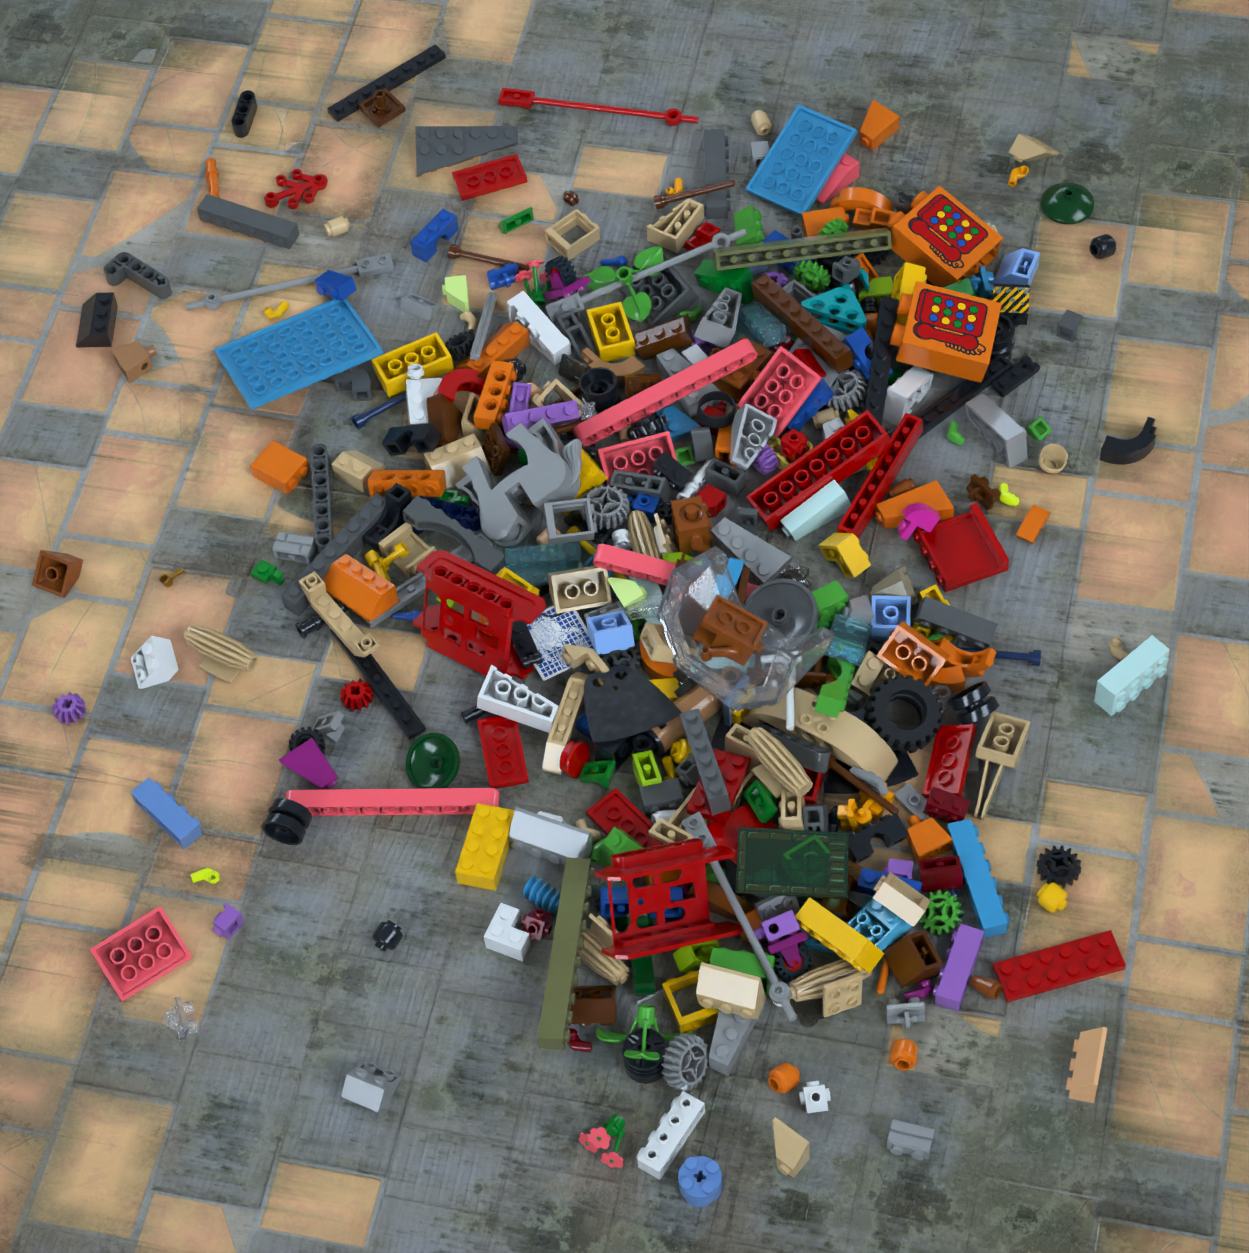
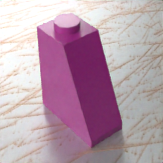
M313 738L279 759L280 763L322 789L327 788L328 790L337 784L336 780L339 779Z

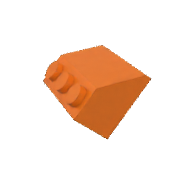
M902 621L876 656L904 677L910 675L916 681L920 678L924 681L922 684L927 686L950 655Z

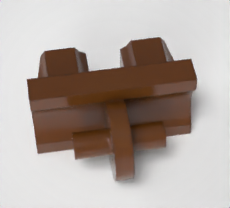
M976 474L971 475V481L966 487V490L970 492L968 499L971 502L978 500L987 510L992 509L994 502L999 500L1001 492L997 488L991 489L989 487V480L985 476L979 478Z

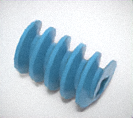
M534 875L525 884L523 897L529 899L531 903H535L537 907H541L543 911L554 914L553 916L557 915L561 891L555 894V887L549 890L550 884L545 883L543 885L544 880L540 878L536 881L537 876Z

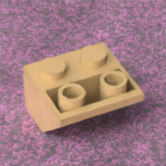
M868 651L862 654L859 665L857 664L855 667L850 688L861 694L864 699L869 700L868 698L880 683H883L890 677L894 679L900 673L878 658L874 653Z

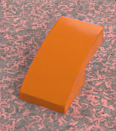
M1033 505L1019 527L1016 537L1034 544L1051 512Z

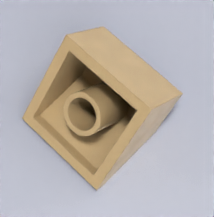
M357 450L343 451L331 464L335 478L363 493L368 489L367 480L372 471L384 470L386 468L384 464Z

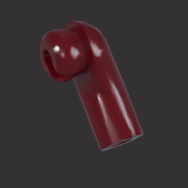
M568 1029L570 1030V1040L567 1043L574 1051L591 1053L592 1042L581 1041L576 1029Z

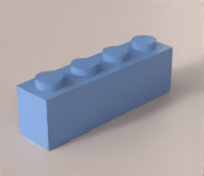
M148 777L131 791L134 802L185 850L202 835L201 823L197 818H191L183 805H177L175 798L170 793L166 794L159 782H153Z

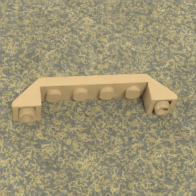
M315 571L299 580V584L310 605L354 656L366 657L380 648V645L370 633L364 636L328 595L325 582Z
M570 644L563 645L562 659L573 669L586 663L587 668L594 673L610 671L594 649ZM597 678L598 682L603 686L605 681L602 678ZM618 686L612 687L613 691H617L619 689Z
M576 671L569 677L546 742L542 771L562 774L560 756L564 747L569 743L584 700L585 680L590 674Z

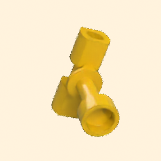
M399 542L394 546L395 551L385 559L380 557L378 552L370 550L365 554L368 565L375 570V573L391 582L387 570L390 569L389 564L398 557L405 558L410 554L408 547L403 542Z

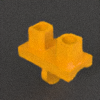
M860 790L859 795L861 799L859 803L863 805L862 808L869 809L872 817L879 820L884 813V808ZM891 791L882 796L890 803L894 801V794Z
M849 799L848 805H838L837 816L838 819H841L842 829H852V831L858 833L860 832L858 824L866 825L872 820L871 811L867 808L858 809L855 799Z

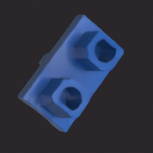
M508 263L500 269L488 270L487 277L491 290L503 286L511 287V283L515 282V275L519 274L517 263Z

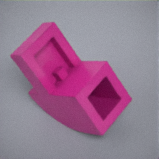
M911 504L903 509L902 513L905 520L903 519L899 523L897 531L900 537L906 541L917 526L930 533L939 521L940 516L937 510L926 504Z

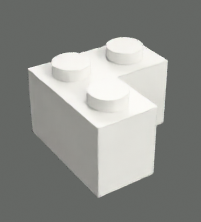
M500 903L484 935V942L486 948L523 961L531 946L529 933L517 929L521 922L519 909Z

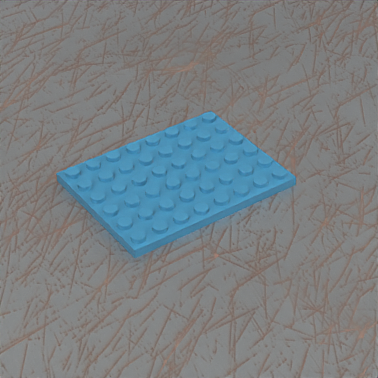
M346 298L343 301L333 299L214 349L216 356L251 410L383 354L381 346Z

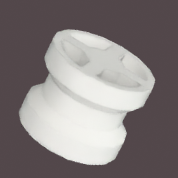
M619 529L612 533L614 547L625 550L632 548L628 530Z

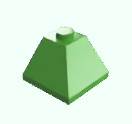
M614 827L602 843L599 863L606 868L611 865V855L645 847L624 830Z

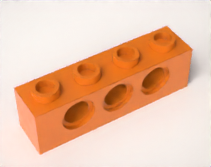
M492 360L474 414L475 428L489 430L490 424H502L503 410L507 409V398L511 396L512 383L517 378L514 363Z
M373 470L367 480L370 497L375 493L385 497V493L396 482L409 489L411 497H442L447 487L444 470Z

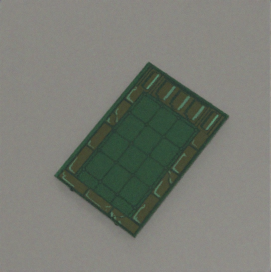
M738 827L736 893L848 899L849 833Z

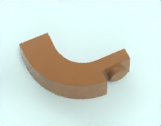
M588 347L582 350V365L588 368V370L598 367L610 369L617 377L618 387H625V375L644 374L645 366L634 356L620 363H607L597 357Z

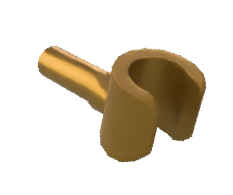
M181 567L170 575L163 573L160 575L159 580L166 587H170L173 584V579L184 572V569Z

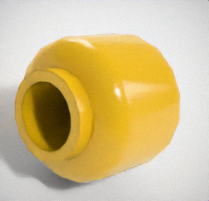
M680 739L671 747L670 754L673 761L677 764H681L691 754L686 739Z
M1054 882L1050 884L1045 883L1037 893L1038 903L1050 913H1055L1057 910L1063 911L1068 904V901H1066L1068 893Z

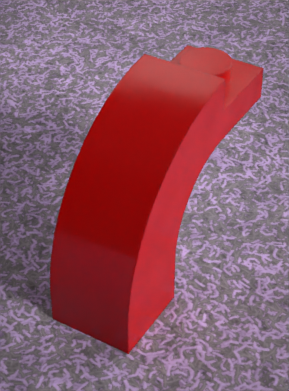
M457 369L448 373L442 379L433 396L442 393L451 403L455 400V395L458 391H469L481 396L486 379L477 377L479 372L477 370Z

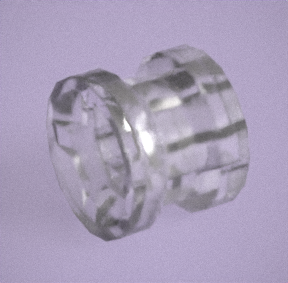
M595 401L578 406V410L581 411V420L589 419L598 414L594 408Z

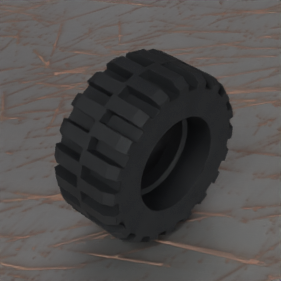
M897 675L894 679L890 677L883 683H880L868 698L869 700L864 708L866 710L864 721H867V725L878 733L881 739H884L893 752L898 750L899 754H906L907 751L911 754L918 749H923L938 732L943 719V714L940 713L943 709L942 703H937L939 699L938 694L931 692L933 688L929 684L927 686L922 684L924 682L922 679L918 678L916 681L910 675H907L905 679L902 675ZM893 700H904L911 703L919 713V726L912 730L896 727L887 716V704Z

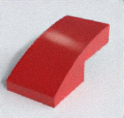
M706 221L696 229V234L685 242L684 248L691 251L712 242L713 236L720 233V228Z

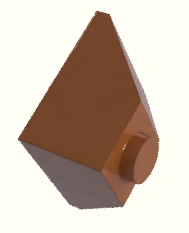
M40 550L32 586L65 598L80 576L83 559L67 553Z

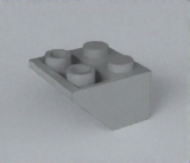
M363 1062L346 1075L341 1097L379 1112L388 1105L401 1081V1076L396 1075L392 1070L379 1068L372 1062Z

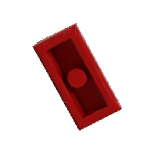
M810 349L794 350L792 354L822 378L827 375Z

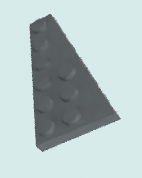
M415 126L417 177L446 166L450 167L471 160L480 155H487L492 151H499L518 145V126Z

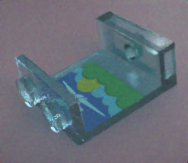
M835 614L823 655L860 666L873 625Z

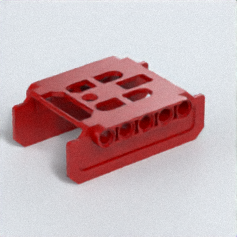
M445 550L432 551L417 565V570L424 573L426 578L424 609L413 620L412 625L420 629L421 635L426 639V645L429 648L487 676L491 665L496 667L502 674L506 673L509 676H516L520 679H525L535 669L534 664L530 665L529 668H523L511 641L513 621L532 624L546 610L544 598ZM428 589L436 592L441 600L440 605L427 607ZM447 599L464 606L463 614L450 608L447 604ZM472 610L486 617L489 625H484L472 619Z
M692 838L611 855L610 866L603 870L594 871V876L607 881L613 945L602 948V954L614 959H634L741 934L744 931L741 925L730 921L720 923L710 921L705 863L733 858L737 855V850L723 845L703 847V839ZM680 869L678 879L661 883V872ZM652 875L653 885L640 888L633 886V878ZM611 881H625L627 883L630 924L625 932L616 934ZM694 883V897L671 902L670 887ZM639 898H643L644 900L643 904L641 905L638 904ZM683 908L684 915L680 920L665 923V909ZM655 912L657 925L644 928L637 926L636 920L640 915Z

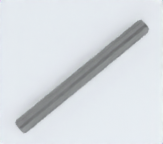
M489 292L470 352L471 360L477 361L480 358L497 300L496 293Z

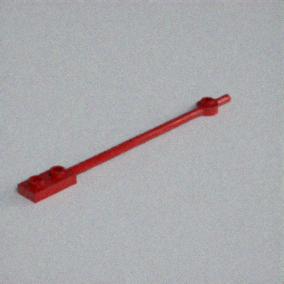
M502 88L498 99L499 105L532 108L533 104L664 119L666 124L670 126L678 125L680 122L698 124L699 117L681 115L678 109H669L663 113L535 97L534 91Z

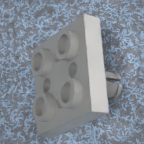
M773 894L754 904L757 914L762 921L790 909L796 916L800 910L795 895ZM775 925L769 926L770 933L776 932L777 928Z

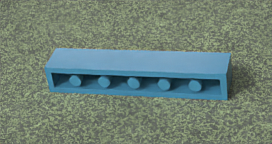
M971 818L947 824V834L953 839L952 851L954 856H959L963 883L979 929L984 931V938L1006 933L1007 925L1010 924L1007 912H1003V899L1001 895H997L996 879L990 875V862L984 858L985 849L983 843L978 841L979 832L977 826H973Z

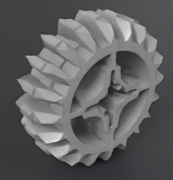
M847 369L845 372L840 373L830 387L835 395L824 407L826 409L833 407L834 410L838 409V412H846L848 409L852 410L855 406L859 407V403L864 402L867 393V383L860 373H856L855 370L850 372Z
M602 484L598 488L593 486L592 490L587 489V492L582 496V499L589 498L590 504H594L595 515H592L593 522L596 521L600 530L603 527L609 530L611 526L616 528L617 524L622 525L623 521L627 519V515H629V499L626 494H623L622 489L617 490L616 486L613 488L609 484L607 487H603ZM585 509L579 510L582 519L586 520Z
M680 1033L679 1036H674L673 1041H669V1047L665 1048L666 1053L662 1056L664 1062L661 1064L664 1067L661 1073L664 1074V1080L667 1081V1085L679 1091H691L692 1088H697L698 1083H702V1077L706 1076L705 1070L708 1068L707 1062L709 1061V1058H707L709 1051L706 1050L707 1044L704 1043V1039L694 1034Z

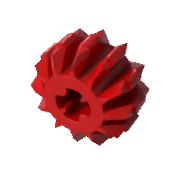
M352 679L351 684L345 683V688H341L340 700L346 709L350 708L352 712L356 709L361 712L362 707L368 708V703H372L373 691L367 682L363 683L361 679L357 682Z

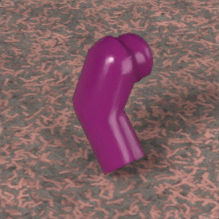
M923 980L920 982L921 989L905 992L906 1002L908 1003V1000L914 997H918L921 1000L930 994L933 990L931 981Z

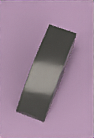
M573 311L556 317L555 323L564 337L569 339L571 350L580 361L582 350L587 347L597 355L582 324L578 322Z

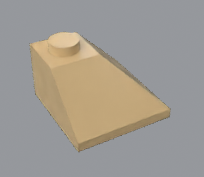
M1023 134L1017 135L1009 153L1014 155L1013 158L1019 162L1034 161L1059 154L1057 150L1038 139Z
M775 1117L773 1119V1141L777 1168L782 1174L790 1175L794 1178L810 1159V1143Z

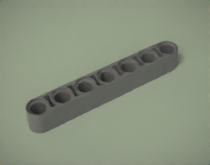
M322 443L315 444L311 448L314 530L318 554L334 538L330 459L327 447Z

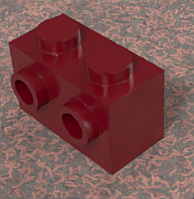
M933 786L923 813L946 823L962 821L965 818L971 800Z
M959 856L918 861L922 892H936L937 890H951L963 887L962 867Z

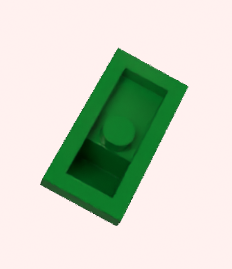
M614 760L585 762L578 779L582 783L597 782L607 790L614 776L616 762Z
M755 780L744 792L745 798L760 822L766 824L778 811L775 804L779 801V798L775 799L759 781Z

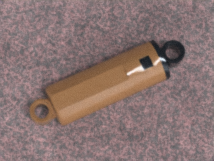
M730 666L724 668L721 675L715 672L710 673L673 703L682 713L699 708L704 723L723 708L724 700L740 679V671ZM680 715L665 724L639 733L640 735L633 739V753L652 750V753L662 756L671 749L675 742L684 739L686 736Z

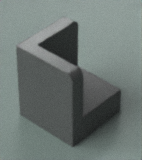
M1066 310L1057 324L1056 336L1073 342L1076 338L1077 327L1082 321L1083 316Z

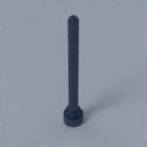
M406 391L365 414L358 413L352 416L353 424L358 430L363 428L371 418L406 400Z
M957 647V648H959V649H961V650L968 651V652H978V651L985 650V649H975V648ZM995 650L997 652L995 658L1028 661L1032 665L1040 666L1041 650H1033V652L1029 651V653Z

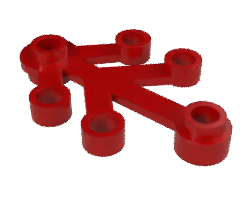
M294 169L291 172L292 178L296 181H306V183L302 184L287 180L284 175H278L276 177V184L278 186L290 187V189L276 194L268 192L264 197L265 204L269 208H274L279 204L280 199L294 195V197L287 201L290 209L298 208V203L302 196L304 201L310 204L314 202V197L318 190L326 188L328 183L327 177L322 174L310 176L302 174L300 169ZM311 188L310 192L304 194L307 189Z

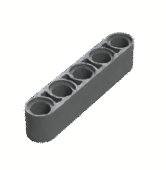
M754 725L757 728L762 727L778 739L798 760L802 767L821 773L828 771L830 750L768 725Z

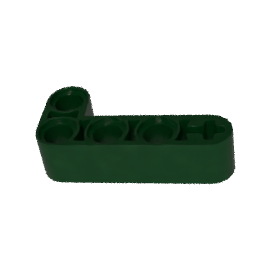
M626 913V914H627V924H628V926H629V924H630V916H629V913ZM642 914L637 918L636 924L639 928L649 927L647 914ZM652 955L631 959L635 996L656 994Z

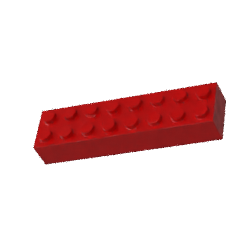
M866 410L748 494L746 498L752 509H758L759 518L772 532L782 525L781 519L832 480L839 484L891 447L893 444L889 434L873 415Z

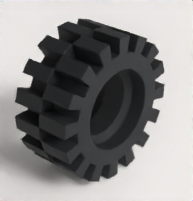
M465 331L463 334L461 332L459 335H454V338H449V341H446L445 346L452 356V361H462V359L466 360L470 356L475 335L473 332Z
M302 727L301 732L297 729L295 731L296 735L292 734L291 739H289L290 752L313 738L322 753L325 754L326 746L323 736L315 728L312 731L311 727H308L307 730Z

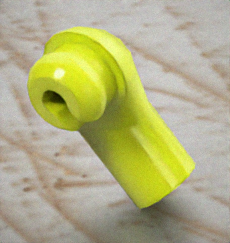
M1000 484V501L1009 506H1017L1019 498L1008 491V484Z
M204 868L190 874L193 883L204 880L215 884L220 879L219 873L210 868Z

